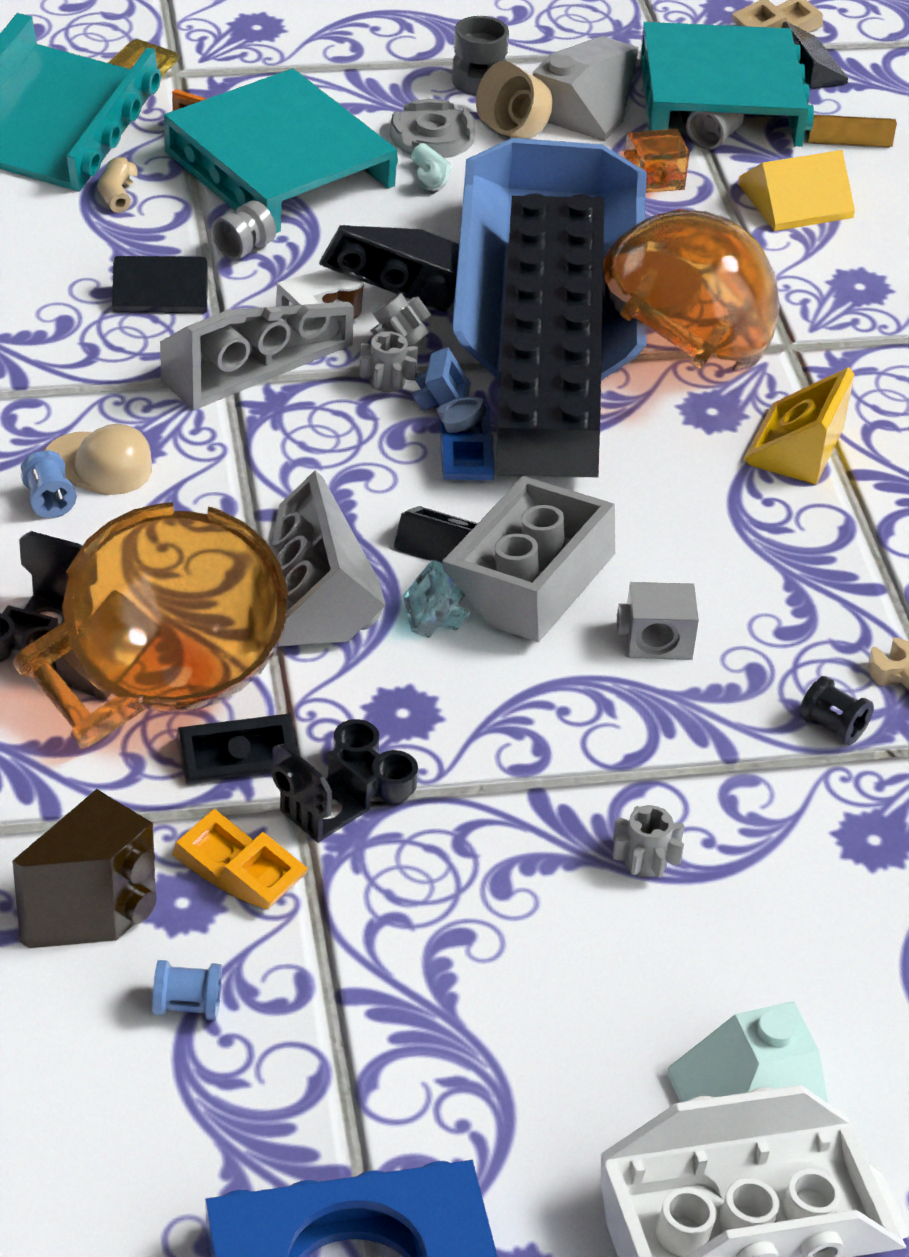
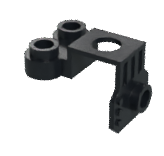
M30 531L21 536L19 546L21 565L32 575L33 596L24 609L8 605L3 613H0V662L6 660L15 649L22 652V662L32 674L39 677H49L57 673L56 653L66 641V637L85 609L84 586L90 584L93 580L92 555L79 543ZM47 611L54 612L59 614L63 620L59 625L58 618H54L39 613Z
M351 719L339 724L334 731L333 750L328 755V777L325 778L323 774L286 743L273 747V768L271 774L276 787L280 791V811L319 843L369 811L371 797L376 794L388 803H400L407 800L417 788L418 763L413 756L403 751L390 750L379 754L378 729L368 721ZM331 799L338 801L342 806L340 814L330 819H323L331 815Z

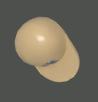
M499 61L487 70L479 84L476 95V110L479 118L496 132L512 138L530 139L537 136L547 124L552 112L553 99L551 91L542 80L530 75L512 62Z
M109 424L93 432L65 434L53 440L45 449V451L51 450L56 452L63 458L66 466L65 479H68L74 486L96 493L114 495L137 490L148 482L152 473L150 445L139 430L128 425Z

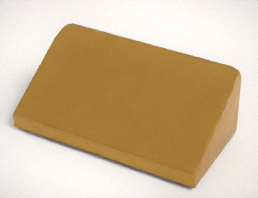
M814 114L813 127L811 131H807L808 142L819 144L892 147L897 122L896 119Z

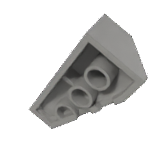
M600 36L551 53L532 74V76L542 80L551 91L553 102L548 123L606 141L624 120L626 102L629 97L639 47Z
M349 302L233 309L221 312L186 326L160 341L161 381L193 411L353 345L354 306Z
M314 470L279 504L272 545L279 550L276 562L267 568L265 581L272 585L271 596L266 597L260 602L258 612L263 641L271 647L348 642L360 630L370 628L378 620L382 609L386 606L377 575L323 476Z

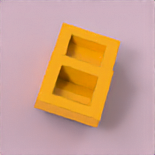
M215 808L176 841L172 853L185 866L216 887L238 899L267 910L306 875L308 869L266 833L262 832L253 840Z

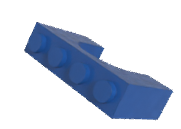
M473 1160L452 1163L435 1161L418 1168L390 1172L372 1170L355 1177L321 1182L303 1180L287 1187L259 1191L235 1190L223 1196L205 1198L206 1240L209 1257H307L327 1244L351 1239L368 1240L383 1244L395 1250L403 1257H498Z

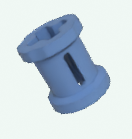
M51 450L32 453L25 458L20 467L22 482L28 489H31L29 496L31 507L37 515L44 518H56L66 514L75 505L77 498L74 485L68 479H65L66 466L63 458ZM34 469H36L37 475L39 477L38 479H36ZM58 489H60L61 495L63 497L62 499H60V496L57 491Z
M158 960L154 975L152 1013L164 1016L167 1010L204 1013L207 1020H217L221 997L222 965L212 963L208 969L172 967L167 960Z

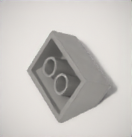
M522 476L442 561L443 570L492 627L539 643L615 555V504Z

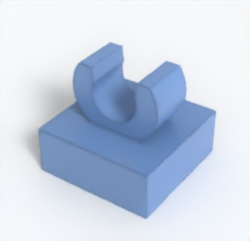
M449 347L431 353L428 371L419 374L415 378L420 390L412 392V397L421 410H428L438 404L441 406L449 401L469 396L471 382Z

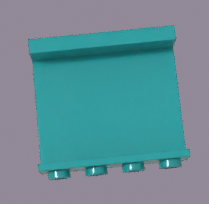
M16 13L0 33V169L80 192L90 177L97 174L101 162L109 151L119 144L121 135L131 121H135L138 118L142 106L150 95L157 92L161 82V71L157 69L155 49L147 47L134 66L128 69L37 44L32 16Z
M644 22L640 65L650 140L667 141L670 110L788 115L793 144L795 147H803L805 130L811 131L813 127L814 106L808 104L809 84H804L805 66L800 64V45L794 44L791 28Z
M294 68L164 114L165 152L233 210L236 211L237 208L251 200L262 203L270 211L274 219L276 233L281 232L282 201L353 173L365 170L386 188L395 187L396 166L398 163L397 148Z

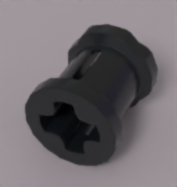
M821 676L806 692L801 703L799 716L808 723L814 721L821 723L838 733V738L842 743L851 745L861 737L867 728L874 711V704L867 698H860L859 700L836 688L833 679L828 676ZM832 706H835L842 710L843 713L840 715L830 709Z

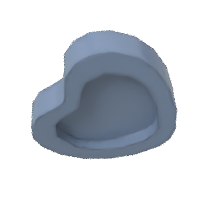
M464 397L438 407L437 412L447 432L457 433L462 431L466 433L471 431V427L485 416L487 409L483 398Z

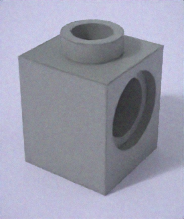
M630 582L627 604L619 603L617 607V635L626 636L628 658L693 660L699 622L694 584Z

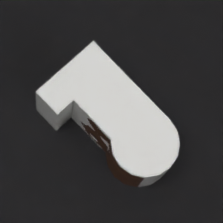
M328 268L277 282L276 307L289 306V301L293 305L349 302L354 306L353 319H355L362 310L364 282Z

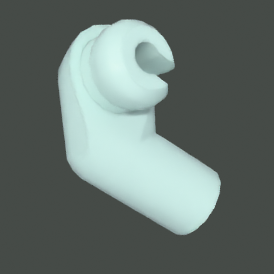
M427 144L417 145L412 152L411 158L414 163L420 166L417 176L421 186L429 191L441 189L445 186L452 170L451 163Z

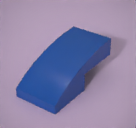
M486 407L487 412L485 416L471 427V431L466 433L462 431L449 433L446 431L444 423L440 420L443 480H494L493 434H491L490 407Z

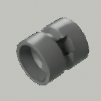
M471 16L457 22L454 31L455 56L453 57L452 83L458 90L477 95L479 84L487 70L499 61H506L509 29L504 22L488 16Z

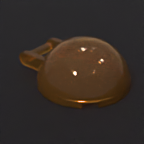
M678 209L644 219L623 233L607 251L603 260L605 284H609L614 277L621 292L624 295L628 294L631 296L619 314L626 320L630 321L633 317L691 356L693 358L691 364L700 370L713 352L719 359L737 361L732 367L734 371L755 366L763 358L773 339L780 308L777 280L764 250L741 226L715 213Z
M174 502L133 509L107 522L85 541L66 571L68 582L62 605L64 622L23 648L14 658L13 665L23 677H32L72 726L71 737L80 748L92 746L145 709L159 712H190L214 706L240 692L262 673L278 647L286 622L288 601L287 585L280 562L267 542L251 527L219 509L208 506L207 514L192 511H175ZM71 650L74 651L85 671L106 691L116 696L92 713L87 710L51 666V663Z

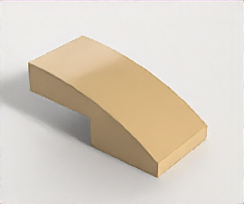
M759 0L732 13V20L739 26L782 28L783 22H789L807 32L823 27L822 13L807 0H788L777 6L769 0Z

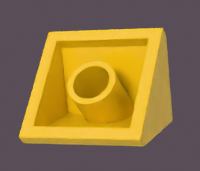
M843 150L763 162L738 178V185L774 231L854 218L855 208Z
M847 367L773 402L744 457L749 466L817 485L844 429L854 379L852 370Z

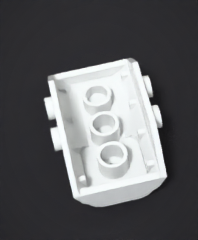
M802 1085L777 1089L761 1087L749 1093L714 1098L698 1096L686 1102L675 1103L601 1153V1187L605 1218L618 1257H855L906 1248L903 1239L909 1237L908 1228L882 1171L868 1163L848 1117Z

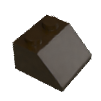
M96 789L12 860L20 943L28 948L116 941L134 924H140L145 921L153 911L157 900L153 822Z

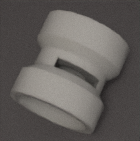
M694 111L687 119L686 128L688 135L697 146L704 149H715L741 126L744 114Z
M251 200L237 208L235 214L227 213L214 220L212 236L218 250L226 258L236 261L249 254L253 247L260 248L273 241L276 236V226L270 211L262 203Z

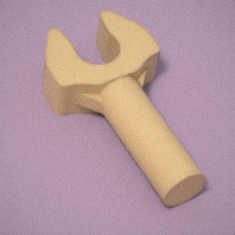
M897 637L893 638L890 650V657L893 660L887 658L885 653L877 647H872L868 668L874 682L879 686L901 683L909 691V641Z

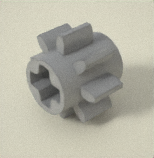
M399 293L372 313L379 322L378 325L370 330L374 336L381 332H396L407 339L409 347L429 333L423 321L430 317L431 314L419 297H413L407 301L403 294Z
M390 331L378 333L372 338L371 345L361 344L360 378L370 377L371 386L378 391H398L405 386L406 379L415 381L418 348L417 346L408 347L407 339L399 333Z
M653 805L635 806L629 820L624 818H617L615 820L613 834L615 842L612 857L614 860H624L625 867L631 872V875L644 878L663 877L667 862L672 865L681 864L684 843L682 842L684 824L673 823L672 816L664 808Z

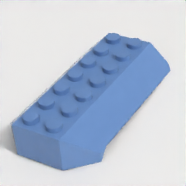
M511 138L466 159L452 331L460 345L497 379H500L512 195L525 196L537 193L544 196L571 197L578 194L590 197H604L601 381L635 359L647 345L646 321L622 315L614 309L615 303L611 299L608 301L605 296L606 275L611 265L616 260L629 254L646 252L645 195L647 172L603 144Z

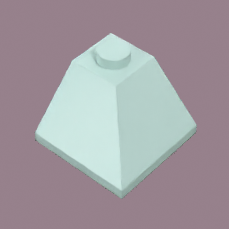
M794 1001L734 1014L668 1067L667 1075L680 1102H686L698 1096L714 1098L749 1093L761 1087L777 1089L802 1085L828 1103L819 1049Z

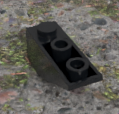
M340 225L322 255L319 265L395 294L402 293L408 299L419 297L424 305L446 313L455 298L459 244L422 229Z

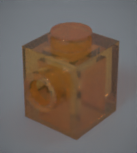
M679 130L628 132L626 149L620 152V156L647 172L646 193L685 190L690 152Z

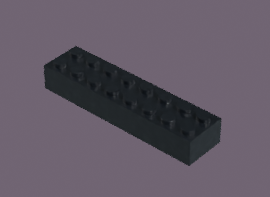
M537 193L525 196L512 195L497 423V475L598 478L604 197H590L583 194L571 197L544 196Z

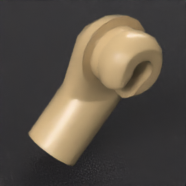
M116 157L110 160L97 183L98 191L110 209L116 213L124 212L131 203V199L122 185L130 186L134 183L130 179V175L135 177L138 175L136 165L128 162L125 157Z

